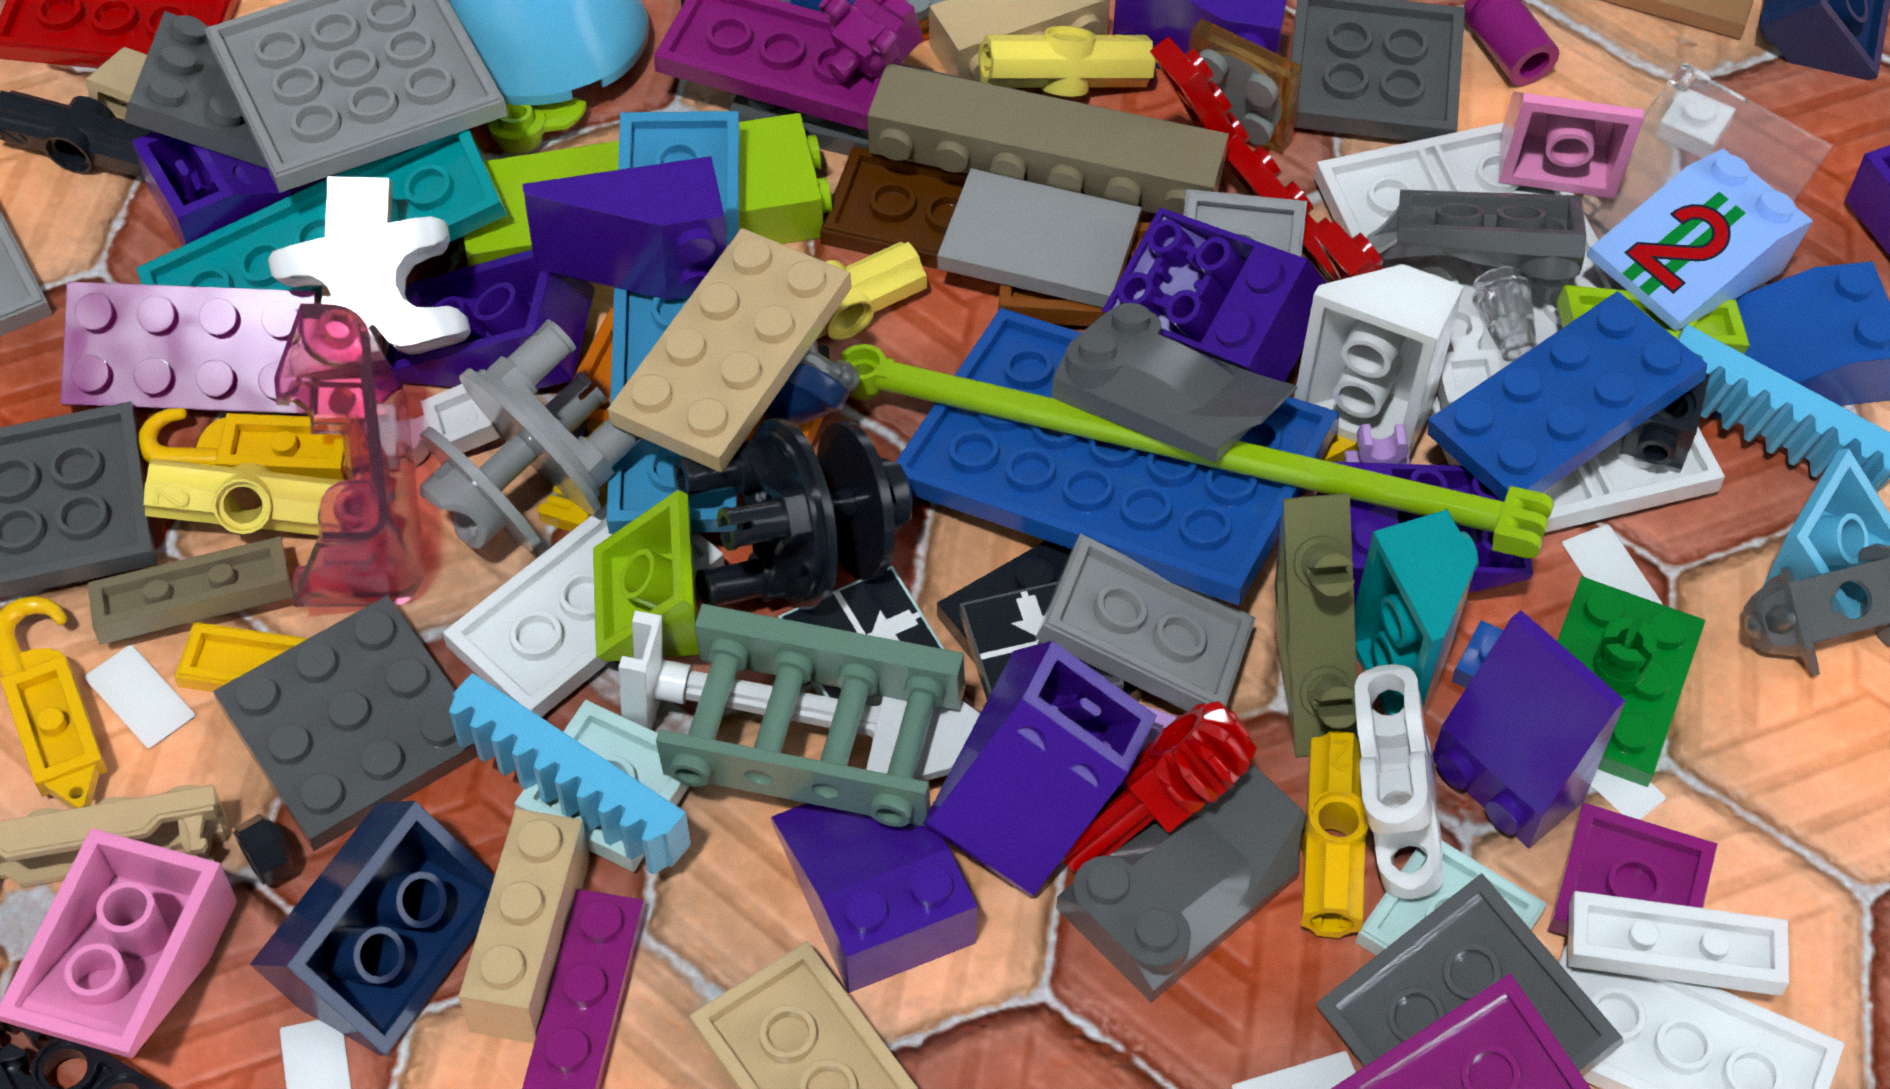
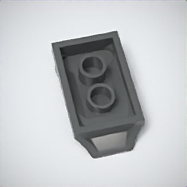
M1400 189L1399 205L1379 228L1367 235V239L1377 250L1382 260L1427 255H1448L1477 264L1520 269L1521 273L1531 277L1530 281L1534 285L1556 288L1565 286L1568 283V279L1578 276L1582 270L1585 258L1586 227L1581 196Z
M1124 303L1103 314L1070 342L1053 376L1052 398L1210 461L1217 462L1253 426L1263 423L1298 387L1294 384L1265 377L1217 360L1161 335V320L1156 314L1150 312L1143 305Z
M1250 765L1248 772L1241 775L1234 783V788L1228 789L1219 796L1216 802L1205 804L1198 812H1194L1170 833L1154 819L1115 852L1107 856L1094 857L1083 863L1075 874L1073 884L1057 896L1056 909L1152 1003L1298 879L1301 834L1307 817L1304 811L1255 765Z

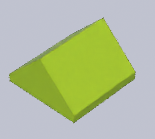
M676 490L593 548L596 658L610 662L620 661L622 656L634 658L632 620L635 610L662 615L663 657L699 655L695 631L697 599L694 544L688 494Z

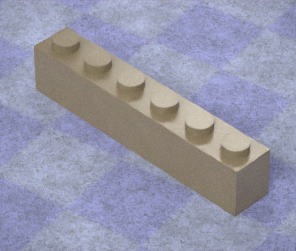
M896 64L885 66L867 115L869 153L882 155L891 160H906L939 167L953 173L963 172L969 174L970 168L1142 207V211L1157 213L1161 207L1181 215L1184 214L1186 189L1219 191L1225 169L1229 134Z

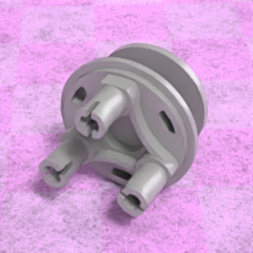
M549 319L508 358L501 356L487 370L480 369L478 372L467 368L459 375V379L469 396L508 441L480 468L434 428L428 426L420 434L423 443L441 464L420 485V495L437 508L451 511L455 534L470 548H483L502 529L530 551H533L541 544L538 535L530 524L501 492L529 465L553 487L555 486L560 490L565 498L570 499L585 513L593 516L601 509L598 497L601 496L599 487L615 473L612 467L643 439L611 425L609 418L587 439L583 436L576 438L571 434L597 408L607 402V398L598 387L583 400L578 398L592 384V381L582 372L577 373L575 378L546 406L535 396L538 392L535 385L570 352L572 353L576 349L569 336Z

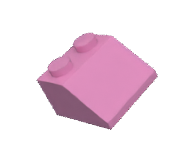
M1513 91L1501 130L1499 183L1615 199L1644 120V109Z

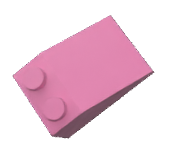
M91 828L0 1003V1021L132 1059L207 965L236 906V896L221 863Z

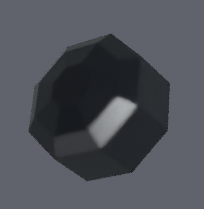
M257 814L234 827L235 831L233 834L253 872L263 885L270 886L293 873L294 859L290 844L282 830L268 817Z

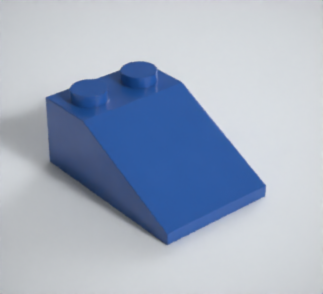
M1873 261L1814 267L1734 299L1737 301L1750 345L1744 355L1840 406L1890 401V301ZM1713 412L1715 419H1722L1720 412Z

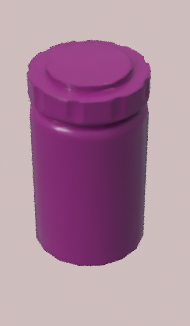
M1522 0L1466 1L1464 5V20L1473 29L1476 36L1511 83L1516 86H1526L1540 80L1553 69L1559 58V49Z

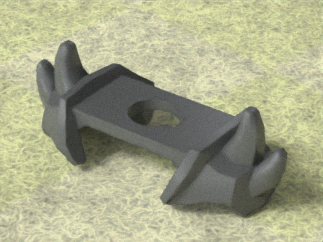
M1876 543L1864 547L1859 551V561L1870 562L1797 581L1789 567L1781 568V573L1771 578L1759 591L1751 596L1744 606V629L1752 645L1765 653L1802 658L1813 676L1820 675L1814 643L1886 625L1876 630L1875 633L1880 641L1890 646V546ZM1851 581L1858 584L1867 595L1866 610L1856 619L1848 618L1840 611L1833 612L1830 598L1836 596L1837 589L1845 582Z

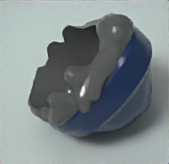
M816 339L766 409L762 419L765 421L783 417L800 426L832 412H839L845 405L850 391L858 386L859 373L847 361H830L829 348L825 345L817 346Z

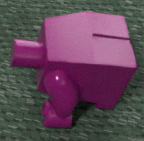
M823 0L819 4L822 14L830 20V36L838 53L827 66L832 74L842 81L856 68L871 79L884 72L885 66L901 63L923 40L915 8L905 0H855L852 5L847 0Z

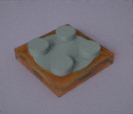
M1200 19L1191 30L1189 50L1194 48L1213 72L1214 77L1210 80L1221 89L1233 108L1229 111L1239 120L1249 134L1250 139L1248 141L1256 145H1263L1283 155L1293 139L1302 66L1207 20Z

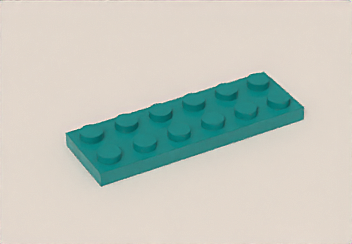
M470 129L334 175L335 177L389 178L393 182L391 222L429 216L439 218L447 222L450 235L449 242L508 215ZM327 179L136 267L141 284L315 291L320 295L319 303H321L322 286L289 287L283 285L271 275L268 258L275 250L325 237Z

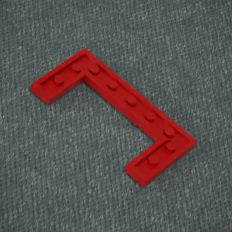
M1168 36L1150 50V53L1195 127L1229 134L1225 166L1252 196L1307 201L1302 253L1329 283L1383 269L1380 266L1383 263L1381 256L1362 233H1358L1355 237L1351 238L1335 220L1331 223L1326 217L1317 223L1309 215L1314 207L1298 185L1292 181L1284 187L1277 179L1282 172L1269 153L1262 146H1259L1254 151L1247 146L1245 142L1250 139L1249 134L1239 120L1229 111L1233 108L1221 89L1210 80L1214 77V74L1194 48L1184 54Z

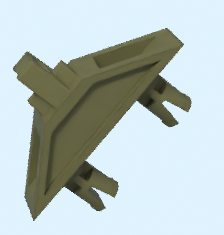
M1350 493L1283 499L1275 575L1278 652L1295 758L1309 757L1311 738L1326 735L1331 730L1351 732L1359 739L1355 705L1357 657Z

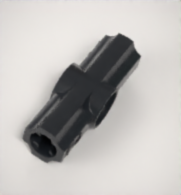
M14 90L10 92L0 91V140L44 151L54 163L73 173H87L93 165L144 178L131 140L153 132L152 130L124 122V119L116 118L106 105L91 97H73L69 105Z

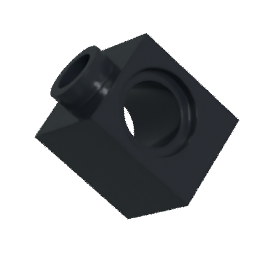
M1706 374L1704 381L1626 434L1623 438L1620 453L1641 458L1651 464L1666 465L1682 470L1697 433L1710 375Z

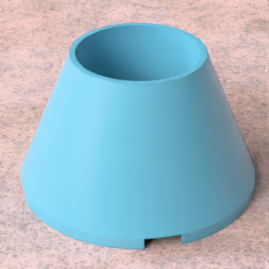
M449 0L504 98L505 104L545 105L572 100V90L600 80L601 86L604 88L622 77L635 65L644 52L649 37L648 14L642 0Z

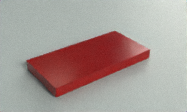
M6 0L0 14V59L98 69L123 47L148 55L164 11L178 16H191L199 19L207 26H213L232 20L240 0Z

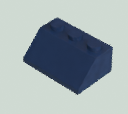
M1765 0L1763 13L1759 19L1760 29L1765 40L1769 44L1775 45L1789 63L1871 80L1878 77L1890 0Z
M416 801L378 802L249 965L300 1010L336 1029L380 1056H386L477 934L494 876Z

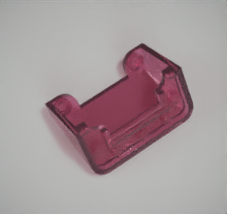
M300 303L274 376L276 405L289 406L290 402L301 407L310 417L311 434L343 435L347 481L338 482L331 486L321 498L318 509V539L307 565L296 567L292 576L294 607H367L387 595L395 606L404 604L412 599L419 589L425 576L426 567L408 402L404 386L367 324L358 313L348 307L335 304Z

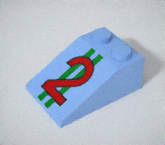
M1722 148L1685 167L1592 245L1586 256L1674 331L1685 327L1686 324H1690L1716 310L1718 306L1729 299L1734 300L1780 275L1813 220L1798 209L1790 197L1776 191L1753 173L1745 161L1735 155H1731Z

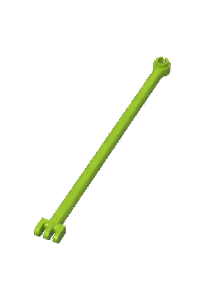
M858 344L848 347L841 353L842 360L851 363L859 373V384L856 389L850 391L849 395L857 400H870L879 395L881 391H886L1328 495L1350 493V500L1414 515L1426 516L1448 509L1455 524L1494 533L1493 551L1523 558H1534L1538 555L1542 544L1541 538L1544 536L1548 526L1547 519L1551 516L1554 507V501L1550 496L1514 486L1509 487L1504 502L1238 441L1217 462H1213L1051 397L898 363L894 359L886 358L882 350L873 345Z

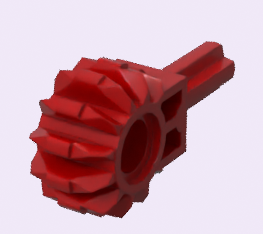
M1220 701L1207 704L1202 703L1195 705L1185 714H1179L1176 720L1167 727L1161 728L1162 732L1156 739L1150 742L1137 755L1128 775L1125 777L1128 788L1097 813L1062 859L1065 865L1076 874L1083 863L1094 857L1107 856L1115 852L1154 819L1170 833L1194 812H1198L1205 804L1216 802L1219 796L1228 789L1234 788V783L1238 778L1248 772L1250 767L1249 761L1253 759L1257 749L1249 736V731L1233 711H1229Z

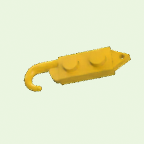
M170 408L151 416L144 422L138 433L140 453L148 463H150L152 458L225 467H235L242 463H256L265 466L271 472L345 480L347 474L388 458L386 446L353 428L350 418L226 413V418L217 419L208 425L201 434L196 448L166 447L159 444L157 440L159 431L165 425L187 417V411L184 408Z
M38 596L19 598L0 610V681L34 783L42 797L51 794L71 809L90 806L99 775L108 771L71 666L61 651L51 648H38L21 652L15 635L18 623L29 615L45 614L50 616L57 625L65 624L67 616L61 606L49 598Z

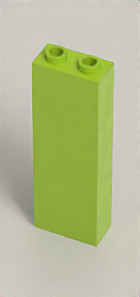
M801 113L740 122L739 230L741 228L780 244L820 238L823 214L832 211L828 180L826 177L817 179L815 170L821 169L818 140L816 135L806 136ZM619 140L484 161L508 215L464 235L469 267L532 249L522 184L618 170Z

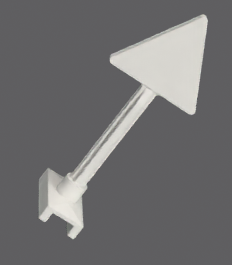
M635 610L632 620L634 658L622 656L618 667L622 717L652 730L661 700L685 704L686 700L699 702L708 673L693 671L692 665L664 660L662 615ZM734 679L726 708L764 715L773 686ZM799 692L791 720L830 728L838 699ZM883 696L882 703L879 706L865 704L857 733L873 738L866 770L887 774L907 704L906 700ZM963 700L959 710L943 707L933 709L914 779L927 781L949 774L980 715L979 712Z

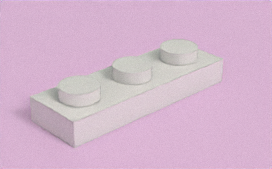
M1574 891L1569 902L1567 966L1782 996L1789 985L1788 920Z

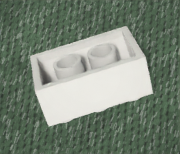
M1404 264L1319 285L1313 296L1296 385L1298 389L1295 391L1294 398L1338 411L1339 423L1335 435L1357 442V431L1362 424H1370L1371 435L1374 439L1387 438L1393 434L1395 424H1404L1408 453L1410 455L1434 404L1464 286Z

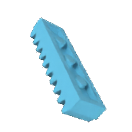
M1688 324L1685 325L1676 337V339L1707 363L1706 374L1710 375L1700 416L1707 418L1715 411L1720 412L1722 415V428L1729 430L1737 423L1744 425V439L1748 442H1751L1761 434L1766 437V451L1771 454L1782 446L1787 448L1788 463L1795 466L1804 458L1809 460L1811 475L1815 478L1826 471L1839 449H1850L1876 492L1890 479V432Z
M474 673L452 694L454 699L449 709V714L460 747L464 749L475 743L479 759L486 762L496 757L499 772L504 776L516 770L520 787L526 790L537 784L541 801L547 804L559 798L562 815L565 817H570L580 811L585 830L589 832L601 825L604 842L609 846L623 839L626 857L633 860L644 854L647 871L651 874H655L668 866L673 867L691 846L687 815L684 810Z

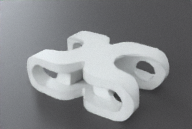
M429 216L375 226L365 235L361 254L358 258L341 241L329 237L318 238L273 251L268 258L271 275L276 280L289 287L325 286L333 297V315L325 327L308 336L295 339L290 345L288 354L291 370L309 376L363 366L374 356L378 337L381 334L398 351L410 355L420 354L464 341L470 335L471 330L468 317L460 310L451 306L415 307L408 302L405 296L406 277L414 265L431 257L442 255L448 248L450 235L447 222Z
M1381 665L1362 672L1355 683L1356 721L1362 758H1360L1362 800L1369 827L1374 834L1377 864L1385 891L1394 897L1415 899L1437 891L1443 884L1445 876L1442 838L1436 804L1438 802L1434 759L1431 744L1426 734L1422 699L1414 671L1403 665ZM1388 689L1399 691L1404 695V708L1399 713L1381 715L1372 708L1376 697ZM1407 846L1419 847L1427 853V861L1422 868L1411 874L1400 872L1395 867V853Z

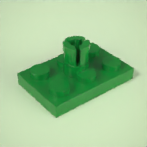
M1581 576L1557 641L1626 700L1598 770L1648 787L1654 775L1706 620Z

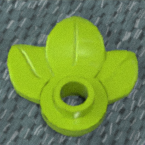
M573 97L572 100L545 105L505 104L508 116L488 122L489 132L502 150L509 153L529 152L540 145L544 132L565 130L577 123L585 113L587 103Z

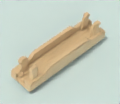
M181 785L168 790L166 793L133 799L111 797L92 806L68 810H36L27 817L0 821V879L8 878L22 888L64 881L91 828L171 850L183 848L189 855L216 862L215 857L210 856L213 843L227 841V837H229L228 817L214 785L203 787Z

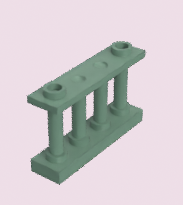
M701 605L695 623V631L701 661L709 662L711 666L688 734L659 729L656 744L663 775L671 776L676 781L693 787H702L709 783L869 815L876 821L889 826L901 827L908 823L925 826L923 822L930 810L929 782L917 780L914 777L933 709L939 707L954 710L960 709L965 690L964 653L718 606ZM744 669L776 676L754 747L715 740L736 673ZM808 682L841 688L820 760L781 753L801 685ZM874 694L907 701L887 774L847 766L866 699Z

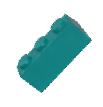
M1448 509L1373 531L1354 607L1356 657L1363 672L1373 667L1390 664L1411 668L1418 680L1423 715H1425L1444 671L1452 642L1456 638V629L1463 607L1467 603V594L1472 577L1478 567L1477 550L1472 538L1468 533L1459 531ZM1388 689L1376 697L1385 715L1399 713L1404 708V695L1399 691Z

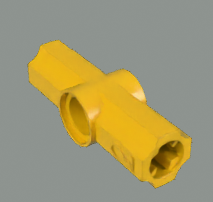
M1331 730L1326 735L1311 738L1309 744L1306 800L1307 819L1301 843V852L1304 859L1301 926L1309 928L1316 936L1341 938L1349 933L1360 932L1363 925L1365 840L1369 824L1362 800L1360 758H1362L1360 743L1355 734L1351 732ZM1324 830H1337L1345 834L1346 837H1336Z

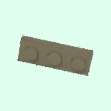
M281 536L88 582L92 626L99 645L294 597L287 554Z

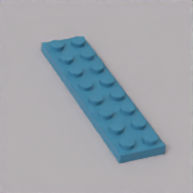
M739 111L620 112L618 170L712 156L725 216L727 248L739 231ZM614 287L611 403L689 299L688 297L666 300ZM642 439L612 467L615 473L608 479L607 527L609 534H614L677 490L674 482L673 468L676 465V459L684 456ZM734 488L688 498L692 533L731 532L737 530L738 524L718 527L717 522L719 509L738 506V493Z

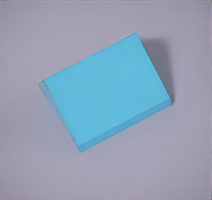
M1839 449L1786 536L1764 585L1771 578L1779 575L1781 568L1784 567L1790 568L1797 581L1870 562L1859 561V551L1864 547L1876 543L1890 546V513L1850 449ZM1851 581L1843 583L1837 589L1836 596L1830 598L1833 612L1840 611L1844 616L1851 619L1860 617L1867 607V595L1864 589Z

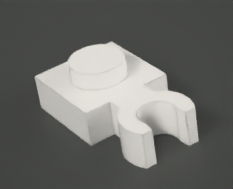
M1477 315L1469 317L1465 336L1451 334L1437 388L1442 409L1502 369L1497 348L1479 350L1484 326Z
M462 384L420 401L424 412L423 416L416 419L407 416L397 417L383 426L385 434L393 444L409 439L405 445L390 451L391 457L400 469L416 467L428 456L430 451L420 438V434L428 426L441 433L462 453L501 438L499 431L475 404Z

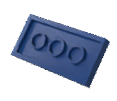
M1617 291L1428 419V435L1501 501L1505 502L1510 486L1543 493L1704 381L1707 363Z

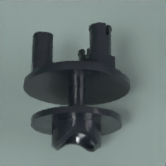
M778 417L762 422L752 439L743 442L722 473L685 457L676 459V465L673 468L676 488L688 494V498L734 488L737 493H741L744 501L742 506L719 509L717 522L718 527L740 525L739 530L720 534L721 541L726 550L733 551L739 547L752 545L753 553L749 555L748 561L697 570L695 577L696 590L702 604L721 606L760 597L764 602L784 598L793 606L803 611L821 608L827 603L834 589L838 559L846 571L857 580L869 581L882 577L887 572L892 561L895 533L912 519V492L902 465L880 457L867 434L857 424L850 421L837 422L826 427L818 444L817 456L799 427L786 418Z

